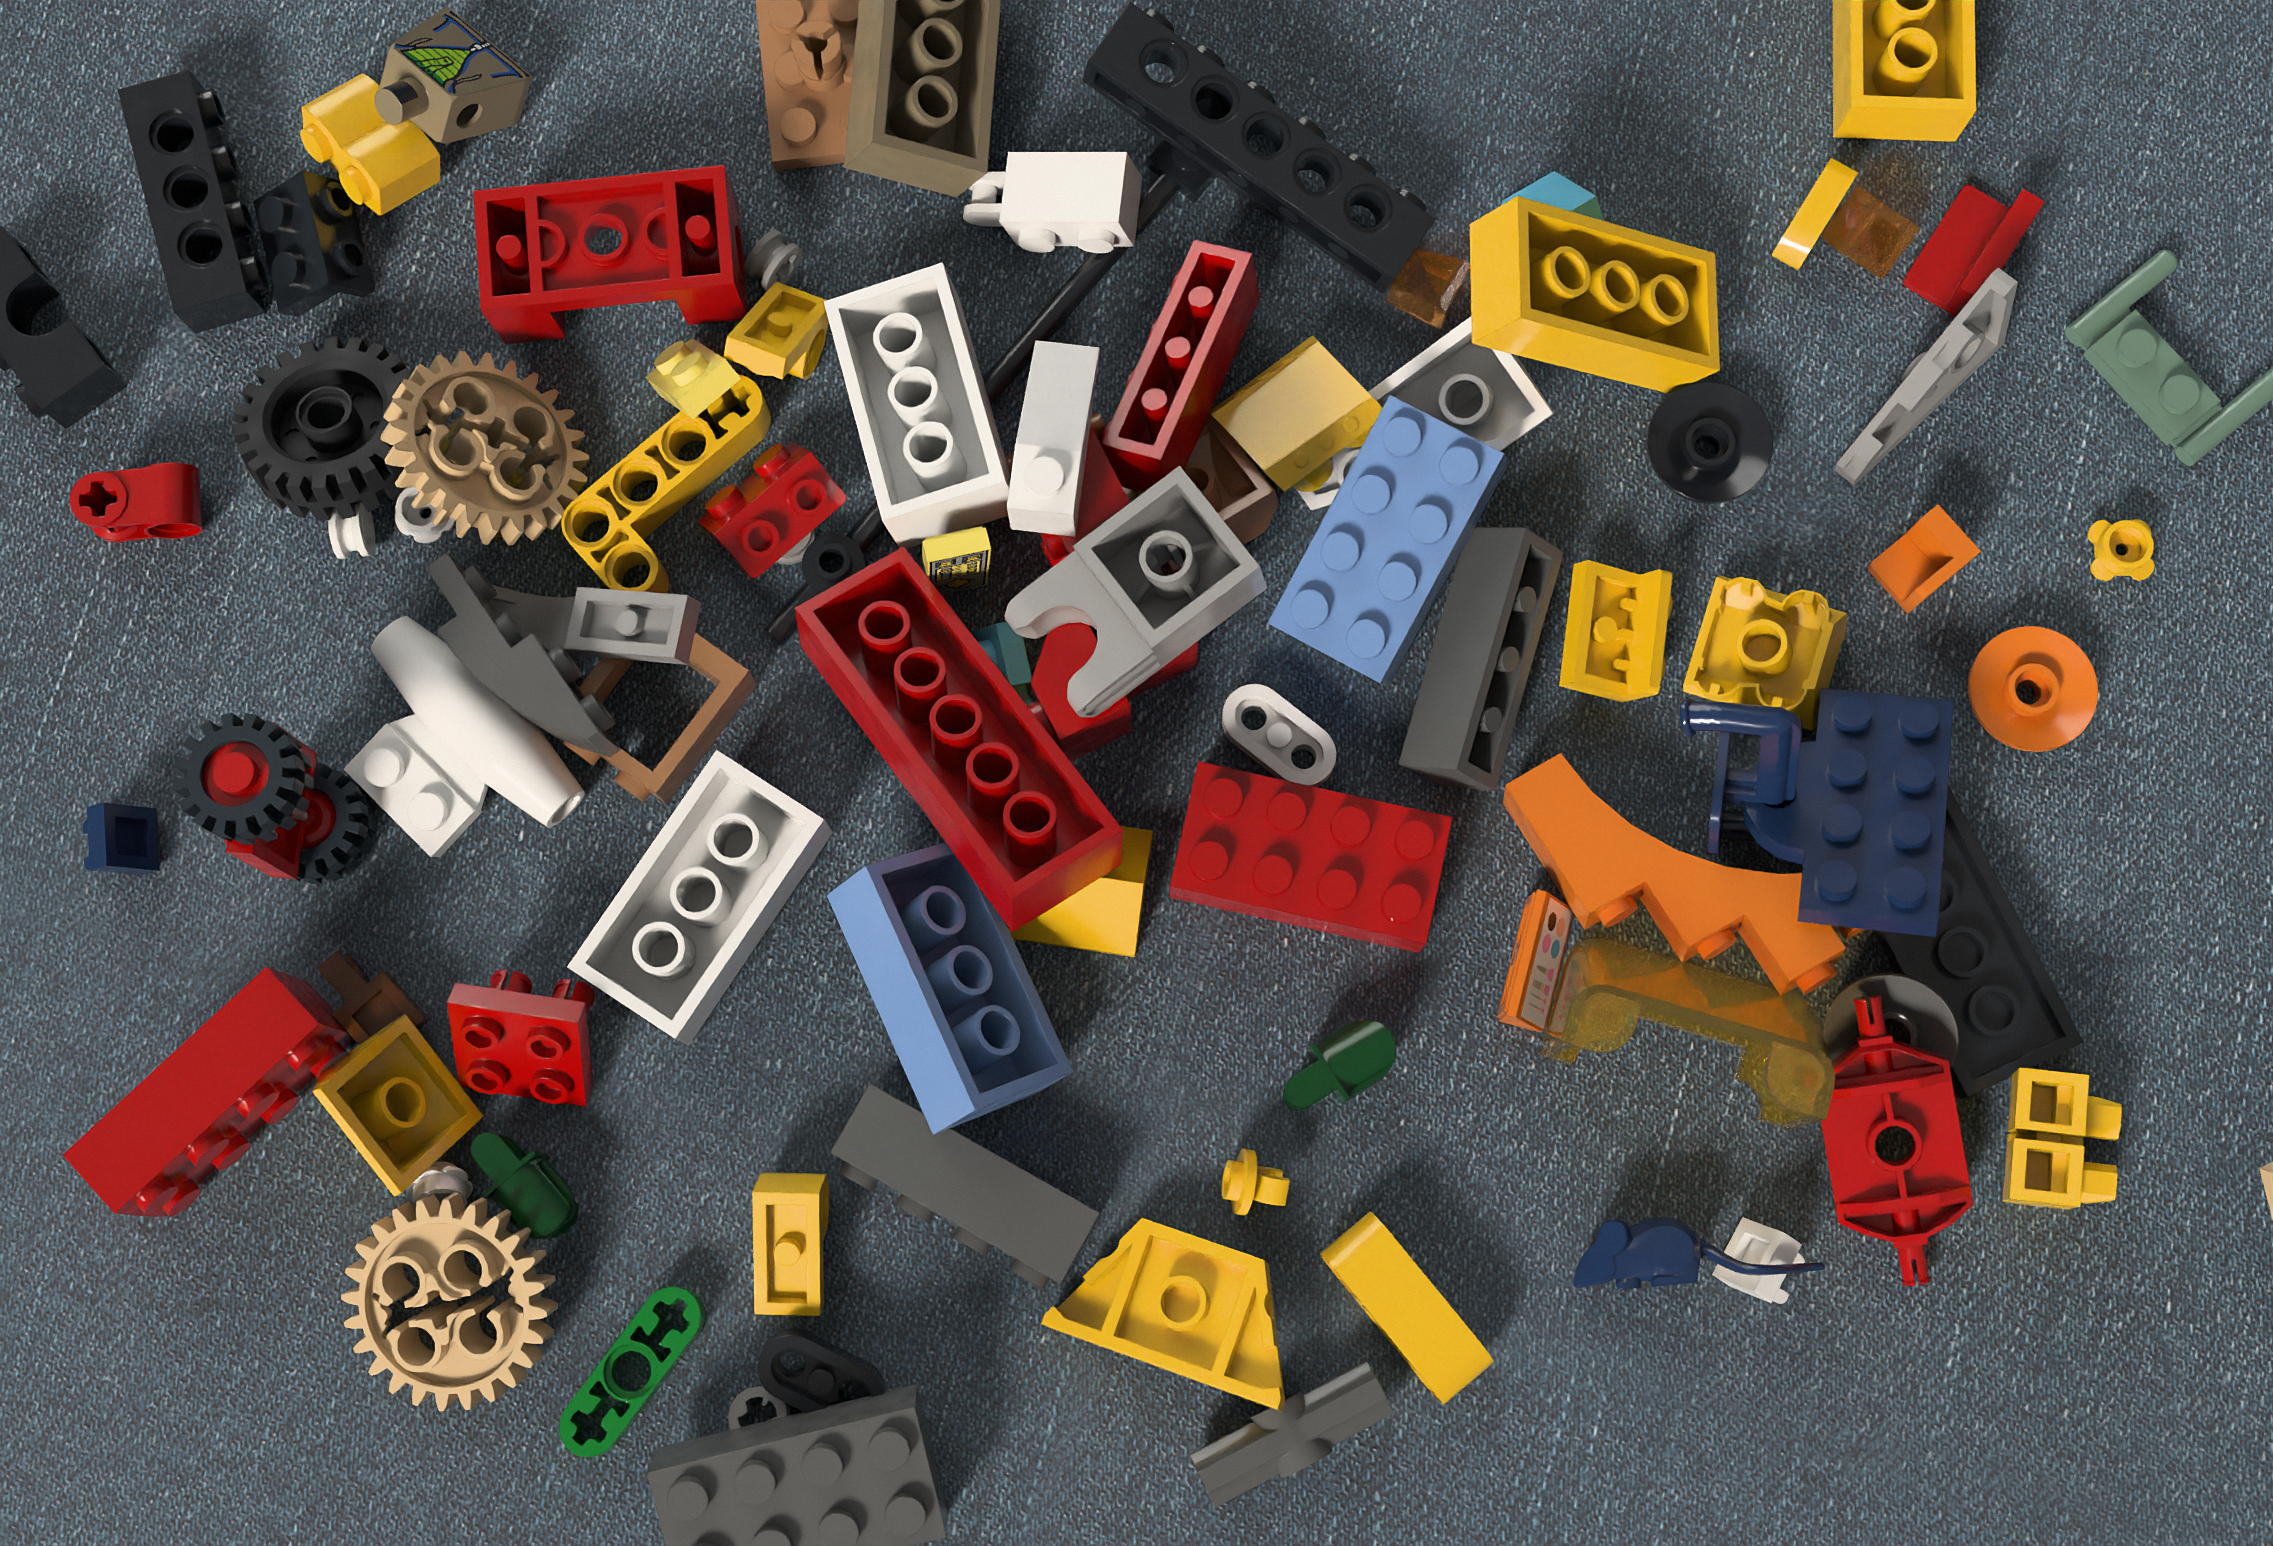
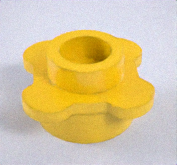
M2134 519L2118 521L2113 525L2106 520H2099L2091 525L2087 537L2094 544L2095 560L2090 565V570L2094 577L2100 581H2109L2114 576H2131L2136 581L2148 578L2154 571V562L2150 559L2154 550V542L2148 524L2142 520ZM2117 545L2125 547V555L2117 554Z

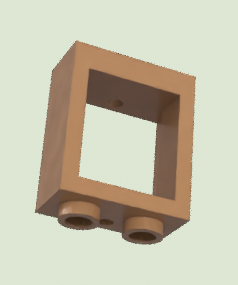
M695 633L688 665L717 685V687L653 771L621 748L612 757H607L581 749L566 741L563 742V745L592 766L600 758H603L617 768L619 772L613 781L643 803L650 794H653L662 802L668 804L757 687L758 683L748 669ZM601 658L579 689L585 697L593 693L603 703L635 660Z

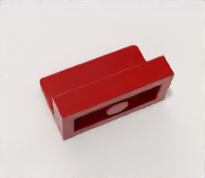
M1965 185L1904 277L1903 285L1956 317L1990 274L1997 268H2003L2045 201L2023 189L2009 208L1971 185Z

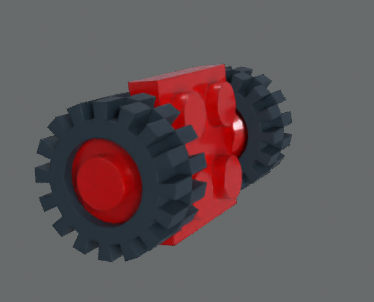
M234 713L221 715L222 726H218L210 720L199 726L206 735L201 741L189 735L183 743V746L191 750L192 753L189 759L177 756L174 768L184 774L182 779H173L174 791L185 798L178 803L186 814L193 817V822L224 839V842L227 844L226 852L270 877L294 879L299 882L303 879L310 884H322V877H326L334 882L344 878L341 869L345 866L354 871L362 863L355 858L360 850L369 854L373 843L368 841L366 836L367 832L376 833L377 822L369 817V813L375 812L372 802L364 797L366 792L334 768L332 770L327 765L316 762V752L276 723L268 719L264 721L259 716L245 713L244 720Z

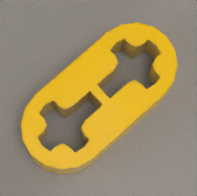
M1831 157L1771 256L1798 271L1858 172Z

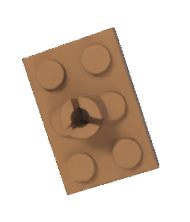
M755 0L771 156L775 171L844 163L859 0Z

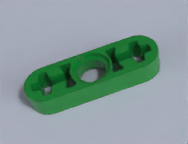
M666 1287L656 1291L647 1299L563 1411L559 1422V1433L563 1444L569 1451L581 1457H594L611 1451L621 1441L705 1326V1306L695 1292L683 1287ZM683 1300L687 1305L683 1317L689 1322V1325L685 1331L678 1328L671 1329L659 1343V1345L671 1349L670 1354L664 1360L662 1354L655 1346L638 1340L636 1337L642 1328L647 1336H655L665 1321V1317L659 1312L663 1303L676 1305ZM630 1351L643 1354L651 1366V1376L648 1383L637 1391L623 1388L615 1374L617 1362L624 1354ZM602 1383L605 1390L613 1398L629 1403L630 1407L625 1414L619 1406L611 1407L601 1422L602 1428L607 1431L605 1439L594 1437L584 1442L579 1437L584 1426L577 1418L581 1412L585 1414L597 1412L608 1397L596 1393V1389Z

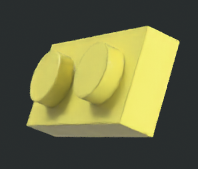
M693 338L686 343L683 341L676 342L662 351L654 361L656 368L645 377L662 398L691 419L698 416L741 379L725 358Z

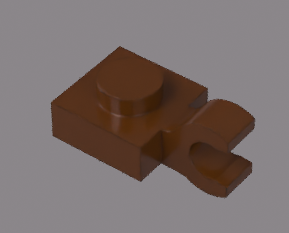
M336 951L317 968L323 977L347 1001L333 1016L359 1045L404 1014L407 1015L417 1030L430 1020L388 972L381 971L370 981L365 971L348 953L342 955L339 951Z

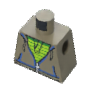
M446 7L393 42L388 50L379 90L375 94V106L380 117L386 123L398 125L411 120L433 140L447 144L518 124L533 76L453 10Z

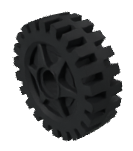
M339 337L324 338V349L319 351L313 341L300 344L302 356L295 359L288 350L276 356L280 368L275 371L265 364L256 373L261 386L248 383L242 392L246 403H237L234 412L238 424L233 425V435L238 444L236 445L249 473L266 496L268 495L272 502L281 509L287 506L293 515L303 518L311 511L316 520H330L333 508L337 510L342 519L355 517V504L362 502L367 511L370 512L381 507L377 495L384 492L392 500L402 493V488L397 487L395 482L404 470V467L385 464L384 459L393 445L382 441L381 434L389 423L383 416L393 400L392 396L403 379L408 380L411 376L409 369L406 368L403 361L394 353L389 355L386 348L373 342L368 348L363 339L353 337L349 338L346 347L343 346ZM427 425L424 429H422V431L415 436H420L426 433L429 436L432 430Z

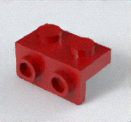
M792 441L785 447L783 444H777L765 451L753 464L756 472L738 487L731 484L717 492L705 506L708 513L697 521L716 543L729 552L751 578H758L846 501L844 492L809 450Z

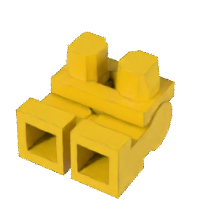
M2019 1067L2012 1074L2008 1120V1132L2010 1133L2007 1134L2003 1202L2070 1210L2080 1207L2081 1203L2114 1201L2117 1189V1165L2084 1162L2085 1146H2083V1137L2112 1141L2118 1140L2121 1129L2122 1105L2099 1097L2088 1096L2089 1075Z

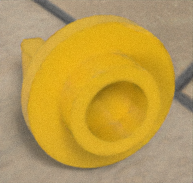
M1242 1149L1236 1161L1228 1160L1225 1165L1222 1178V1198L1231 1200L1234 1214L1244 1216L1249 1212L1253 1200L1265 1204L1285 1206L1290 1179L1284 1178L1283 1171L1280 1169L1257 1166L1256 1152L1250 1149Z

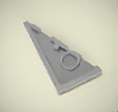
M1997 268L1990 274L1929 351L1921 353L1907 367L1901 379L1902 384L1836 463L1835 471L1855 486L2005 343L2018 284L2015 279L2000 268Z

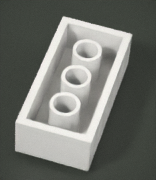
M943 262L824 301L880 515L898 547L904 546L907 549L922 544V541L927 537L969 529L1008 516L1007 502L1011 480L1010 472L960 298Z
M716 750L567 968L673 1038L689 1046L833 831L823 818Z

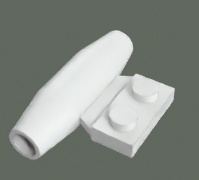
M408 616L396 619L380 632L371 646V652L415 714L386 723L349 762L344 770L430 857H441L483 812L481 809L488 786L547 828L560 823L579 805L585 792L543 732L533 722L526 719L480 682L454 655L443 640Z

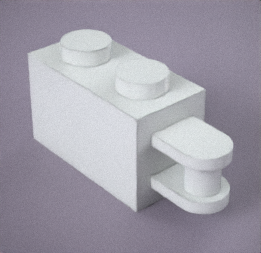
M1008 152L1006 172H987L986 175L969 187L973 191L971 204L964 207L963 218L968 223L978 226L1004 227L1017 246L1031 252H1051L1055 246H1078L1080 249L1092 253H1108L1114 247H1134L1142 176L1127 152ZM997 195H1003L1002 203H996Z

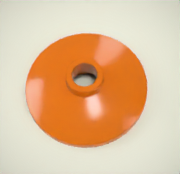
M2024 626L2002 632L1980 650L1970 669L1968 694L1976 718L1992 737L2014 749L2028 752H2043L2064 746L2085 730L2096 710L2098 683L2090 660L2074 641L2052 629ZM2018 684H2025L2033 689L2035 693L2033 704L2023 703L2016 694Z

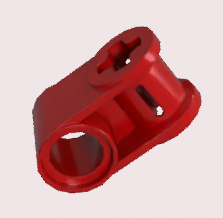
M168 462L151 464L143 468L93 472L79 479L70 493L69 503L72 513L80 522L91 527L99 537L108 542L121 543L152 538H187L198 535L203 531L199 469L190 464ZM116 499L117 502L111 503V500ZM105 512V515L101 516L100 513Z

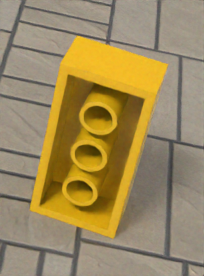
M1833 0V137L1955 142L1976 112L1975 0Z
M1516 196L1470 224L1472 344L1668 394L1720 371L1715 253L1520 196Z

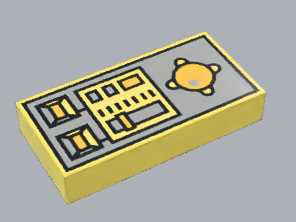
M982 526L927 537L922 541V571L940 594L987 585L991 546L986 527L982 528Z

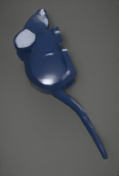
M1654 1217L1630 1227L1626 1222L1615 1219L1607 1221L1600 1227L1595 1243L1586 1250L1579 1260L1574 1274L1573 1285L1575 1288L1598 1286L1614 1278L1617 1290L1641 1288V1281H1650L1652 1287L1698 1282L1699 1269L1703 1263L1704 1256L1736 1273L1757 1276L1818 1271L1825 1269V1264L1822 1262L1780 1265L1745 1263L1734 1259L1703 1240L1695 1230L1678 1219Z

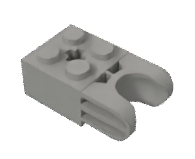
M1178 466L1073 546L1075 551L1020 591L1008 603L1005 620L1016 634L1031 639L1040 638L1053 629L1067 623L1081 622L1097 630L1098 642L1095 651L1089 661L1068 681L1067 700L1078 716L1084 718L1095 717L1107 710L1267 589V585L1258 563L1181 466ZM1173 560L1177 567L1181 564L1182 568L1178 572L1164 576L1161 569L1164 563Z

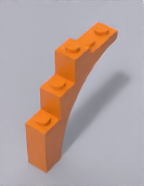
M1561 753L1505 784L1504 806L1584 930L1600 921L1605 928L1619 923L1638 909L1635 901L1640 898L1682 963L1698 953L1704 961L1717 956L1737 941L1733 933L1738 931L1780 996L1799 986L1803 994H1807L1831 980L1838 973L1833 965L1838 962L1846 949L1836 933L1840 932L1844 939H1849L1865 930L1797 922L1802 873L1775 874L1726 867L1676 850L1631 825L1595 795Z

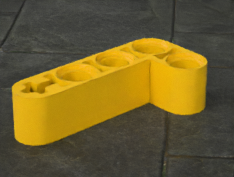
M739 375L741 379L694 419H691L682 411L678 412L574 499L564 510L561 520L564 536L581 559L608 589L668 593L670 586L669 576L644 539L762 441L769 432L771 425L770 410L758 385L749 377ZM737 404L743 410L749 409V412L743 417L729 411ZM711 423L716 425L719 433L723 432L724 435L720 439L716 438L709 426ZM698 440L706 443L704 452L695 460L683 461L677 458L679 450L688 442ZM647 480L658 482L657 490L651 498L640 502L630 500L631 492L637 484ZM599 520L609 521L608 532L602 539L596 542L583 541L584 530L589 524ZM636 565L650 567L649 576L642 585L635 588L622 586L624 574L628 569Z

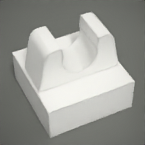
M1742 1217L1724 1251L1725 1254L1738 1261L1751 1264L1780 1265L1805 1263L1804 1258L1798 1253L1802 1244L1784 1232ZM1717 1264L1712 1274L1728 1286L1769 1303L1773 1301L1783 1304L1789 1297L1787 1292L1780 1289L1787 1274L1744 1275L1724 1268Z

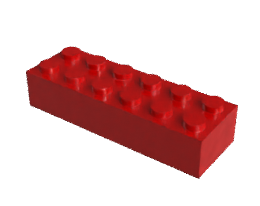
M904 546L795 607L801 648L1012 932L1121 865L1123 829Z

